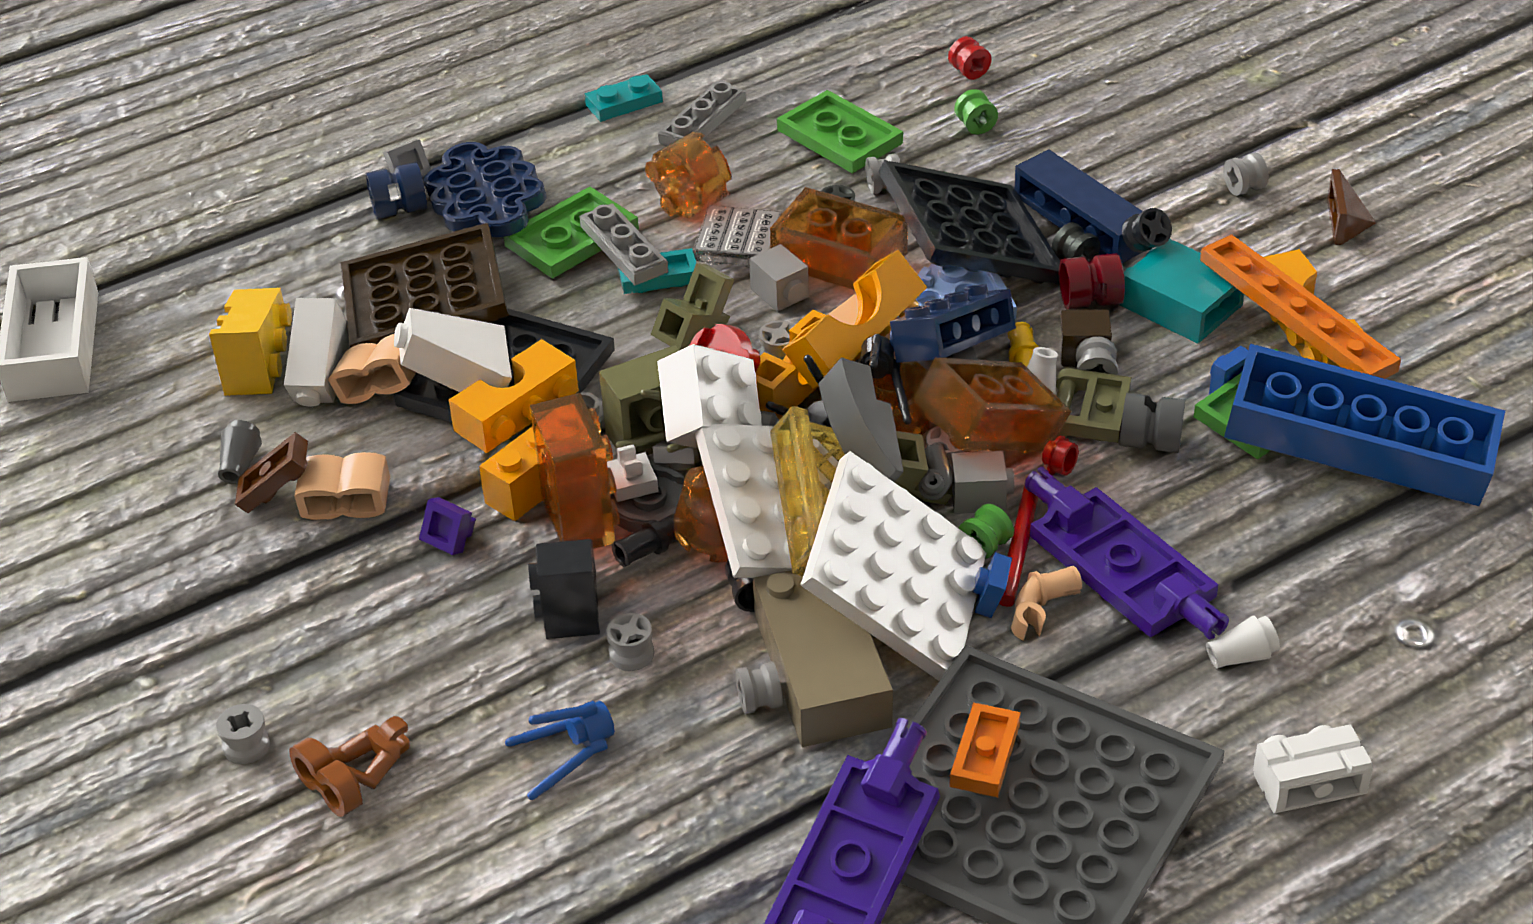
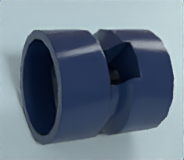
M417 162L396 166L394 173H390L386 168L366 172L369 197L376 220L396 216L399 209H403L406 213H411L428 208L423 179ZM395 183L399 198L391 200L388 185Z

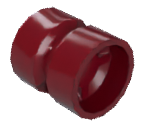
M1117 253L1094 256L1091 262H1088L1084 257L1068 258L1060 261L1059 286L1065 309L1088 308L1092 301H1095L1098 306L1123 303L1125 280L1122 263Z

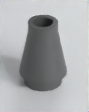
M235 420L222 430L220 467L218 471V477L222 481L229 484H238L239 476L248 469L262 445L260 430L257 426L247 421Z

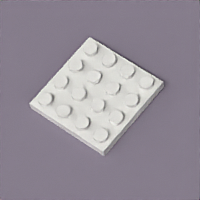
M712 424L710 427H701L695 433L733 577L754 578L806 567L838 462L845 455L833 430L734 424Z
M849 451L838 462L801 586L940 681L965 646L977 595L972 590L975 586L976 574L979 568L983 567L986 552L982 548L983 545L978 543L976 539L968 536L947 521L941 514L933 511L912 496L906 489L898 486L877 471L871 464L866 463Z

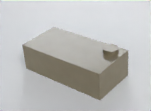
M806 567L754 577L755 618L770 660L776 666L782 694L801 747L893 728V689L871 634L801 586Z

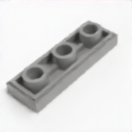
M716 81L658 132V142L689 153L746 102V91L731 86L728 82Z
M613 203L597 206L593 211L579 216L580 227L634 285L668 273V261Z

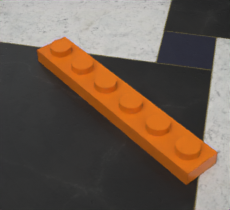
M1232 234L1201 248L1200 261L1340 367L1384 379L1399 372L1401 359Z

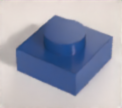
M1239 346L1230 353L1222 355L1215 360L1210 370L1209 395L1243 371L1248 353L1246 348Z
M995 552L988 568H979L975 577V586L972 590L973 593L978 594L975 613L992 618L1006 590L1012 558Z

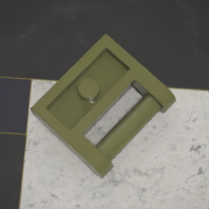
M1072 368L1061 370L1056 380L1058 392L1052 414L1046 418L1044 433L1054 440L1058 436L1063 435L1065 437L1074 436L1118 443L1126 393H1130L1132 377ZM1079 390L1086 391L1080 416L1069 415L1074 394Z

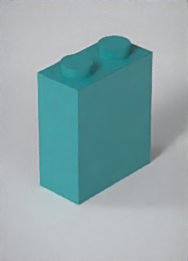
M1169 239L1164 245L1148 251L1143 259L1124 271L1125 293L1123 303L1120 306L1199 344L1243 306L1244 294L1200 261V252Z

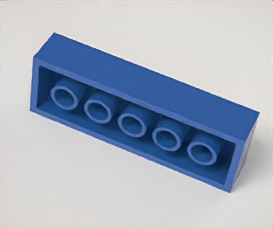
M1250 344L1224 438L1480 507L1494 473L1506 410Z

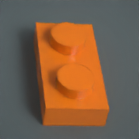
M973 702L950 773V787L998 798L1019 730L1021 712Z

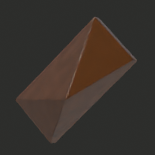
M1332 169L1327 203L1334 245H1343L1374 225L1376 221L1340 169Z

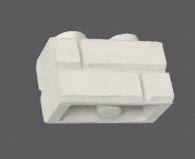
M1350 724L1335 728L1322 725L1312 729L1307 734L1288 738L1284 735L1269 737L1263 743L1257 744L1253 770L1254 776L1261 790L1265 792V798L1273 814L1367 794L1373 767L1371 759L1364 747L1360 746V740Z

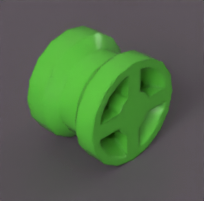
M968 90L955 103L954 112L972 134L986 133L993 128L998 120L997 108L981 90Z
M993 504L982 505L975 512L974 518L966 519L959 526L961 531L983 545L982 548L986 552L985 559L990 558L997 551L998 545L1007 543L1014 535V527L1009 516L1001 508Z

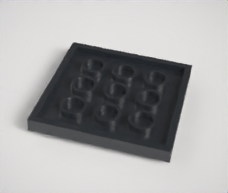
M888 160L883 161L878 173L929 262L937 266L952 265L963 267L971 272H978L979 270L992 272L1005 278L1012 276L1026 278L1039 284L1044 282L1059 284L1060 260L1012 185Z
M508 309L509 316L492 322V324L504 326L512 376L508 387L515 385L511 359L541 339L575 360L579 388L577 393L583 392L615 351L614 338L512 309ZM416 372L405 389L394 393V399L397 407L452 423L449 399L460 392ZM559 404L558 406H556L555 408L541 416L538 420L534 421L533 423H531L530 425H528L527 427H525L524 429L510 437L508 440L513 441L514 439H516L518 436H520L530 427L535 425L537 422H539L541 419H543L545 416H547L561 404Z

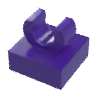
M440 497L428 499L419 540L451 555L463 553L466 537L472 536L476 518L471 517L472 512Z

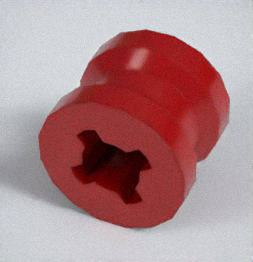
M965 36L959 38L951 46L948 53V61L954 68L960 70L961 74L967 79L975 80L982 77L988 71L992 63V56L975 39Z

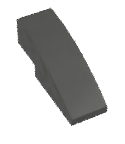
M841 357L819 382L823 405L832 430L845 455L851 451L895 482L904 471L891 404L876 399L870 366Z

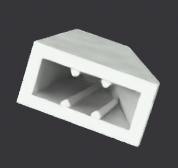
M296 298L284 387L293 402L303 406L313 407L318 406L320 403H333L336 396L328 378L343 354L350 348L347 320L336 298Z
M409 308L405 322L397 324L394 334V347L399 348L402 366L458 392L463 391L480 379L488 385L497 388H507L509 386L512 376L504 326Z

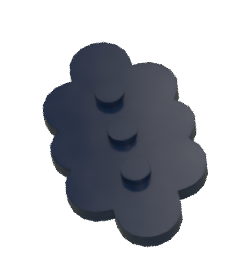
M478 142L457 144L444 153L442 156L443 165L433 168L423 179L426 193L431 198L434 212L437 215L443 216L446 227L454 232L488 223L492 237L513 235L527 226L529 222L527 212L539 208L547 198L544 184L537 177L535 165L524 161L522 151L513 146H499L488 149L485 145Z

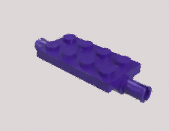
M1044 467L1037 468V472L1032 471L1025 480V488L1048 505V511L1044 517L1031 523L1030 537L1064 566H1075L1083 582L1146 635L1152 637L1183 618L1199 629L1209 640L1214 639L1215 634L1219 636L1225 631L1229 623V617L1209 603L1217 597L1219 584L1099 488L1095 487L1082 494L1071 485L1065 487L1049 474Z
M899 718L882 754H878L874 759L868 761L847 755L764 924L881 923L940 798L937 787L917 780L911 775L912 771L909 768L922 740L925 739L927 734L924 727L912 721L908 729L906 727L909 722L908 719Z

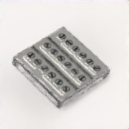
M709 205L693 249L696 261L707 262L711 265H743L750 268L749 258L775 247L782 225V211Z

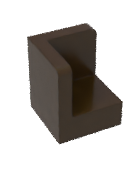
M1109 310L1061 311L1062 343L1060 360L1063 367H1077L1076 348L1083 340L1090 337H1104L1110 341L1112 340Z

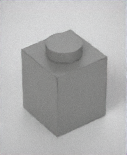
M782 244L749 258L751 290L777 312L809 297L808 266Z
M1003 451L952 453L951 471L954 482L951 487L954 514L975 513L985 504L996 505L1006 512L1007 494H1014L1013 468L1005 467Z

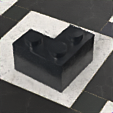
M583 539L536 544L537 562L528 563L530 589L539 590L540 593L539 595H533L535 622L544 621L546 639L600 634L596 568L592 540Z

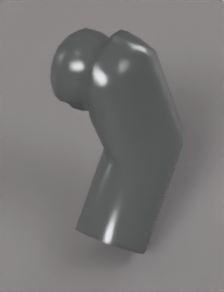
M933 444L925 448L928 471L918 486L921 495L928 500L941 499L954 482L943 444Z

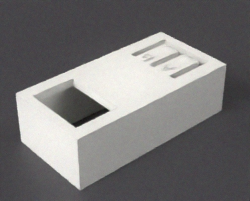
M88 257L12 265L9 267L0 330V381L7 402L89 393L98 289ZM55 302H60L58 321L54 322L56 310ZM33 305H36L34 324H31Z

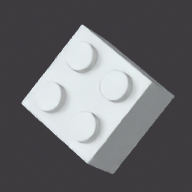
M693 344L657 361L667 442L698 448L695 433L701 427H711L712 424L762 426L753 359Z

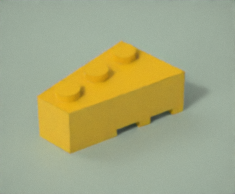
M281 288L233 290L224 306L225 313H228V315L219 316L217 318V326H221L220 329H211L209 333L224 396L272 394L275 378L281 377L282 374L280 352H285L287 349L285 327H290L292 323L291 306L289 303H284Z

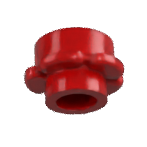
M1063 435L1058 436L1054 441L1050 440L1045 445L1042 453V463L1048 466V473L1052 476L1055 473L1064 476L1069 475L1077 463L1078 445L1069 442V439Z

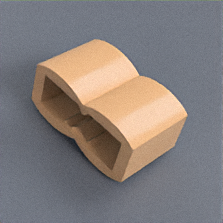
M394 334L383 338L378 344L363 343L349 348L341 357L328 381L341 403L357 404L370 399L375 393L393 394L402 391L410 384L416 372L401 365L399 348L394 347Z
M362 452L351 454L344 458L326 454L306 457L307 467L297 480L294 495L300 517L310 520L334 519L341 515L353 518H371L385 513L390 473L384 455Z

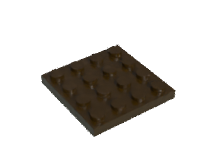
M488 223L340 262L350 347L363 343L378 344L383 338L395 334L397 324L405 322L409 308L492 323L499 318L509 316Z

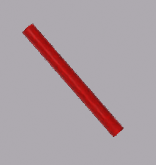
M1025 483L1015 521L1014 535L1011 538L1007 555L1012 558L1007 586L999 602L1004 607H1011L1015 604L1030 539V525L1034 521L1039 499L1025 488Z

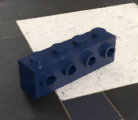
M1049 149L1015 166L1014 189L1022 202L1060 228L1072 222L1080 225L1085 234H1093L1100 240L1099 255L1117 253L1121 263H1124L1141 254L1131 250L1124 242L1122 227L1125 220L1134 214L1143 212L1141 209Z
M987 284L974 285L963 288L961 292L945 294L944 298L926 301L924 306L905 309V316L890 321V344L895 351L896 363L938 360L1016 329L1010 289L988 291Z

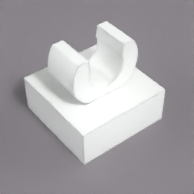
M634 444L617 448L618 459L605 462L606 476L617 502L658 492L657 477L646 452L636 454Z

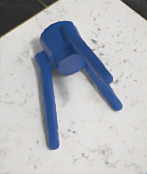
M590 701L577 707L530 716L528 721L531 725L555 721L560 722L509 737L505 740V745L512 747L568 731L575 745L583 743L587 746L528 792V799L535 800L592 755L608 749L605 738L614 735V723L608 708L602 701Z

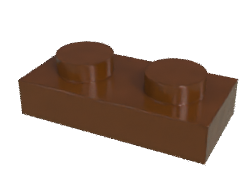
M294 432L239 476L235 505L248 514L261 503L266 504L271 501L277 491L286 483L300 478L307 467L308 440Z

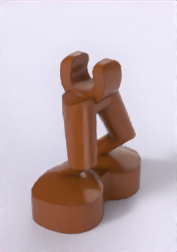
M393 716L382 723L380 727L373 725L338 747L328 748L318 740L308 737L289 749L293 768L306 787L311 790L316 789L322 795L330 810L337 816L343 817L362 805L363 799L359 783L375 789L397 759L400 758V755L409 749V738L403 734L408 731V724L402 718ZM372 750L376 753L375 758L365 772L344 764Z

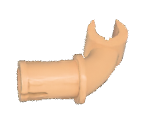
M1075 566L1043 574L1037 571L1029 573L1027 582L1022 586L1015 601L1016 611L1011 630L1017 638L1022 641L1024 640L1028 624L1034 626L1040 637L1046 618L1045 610L1041 606H1045L1047 601L1081 593L1082 579Z

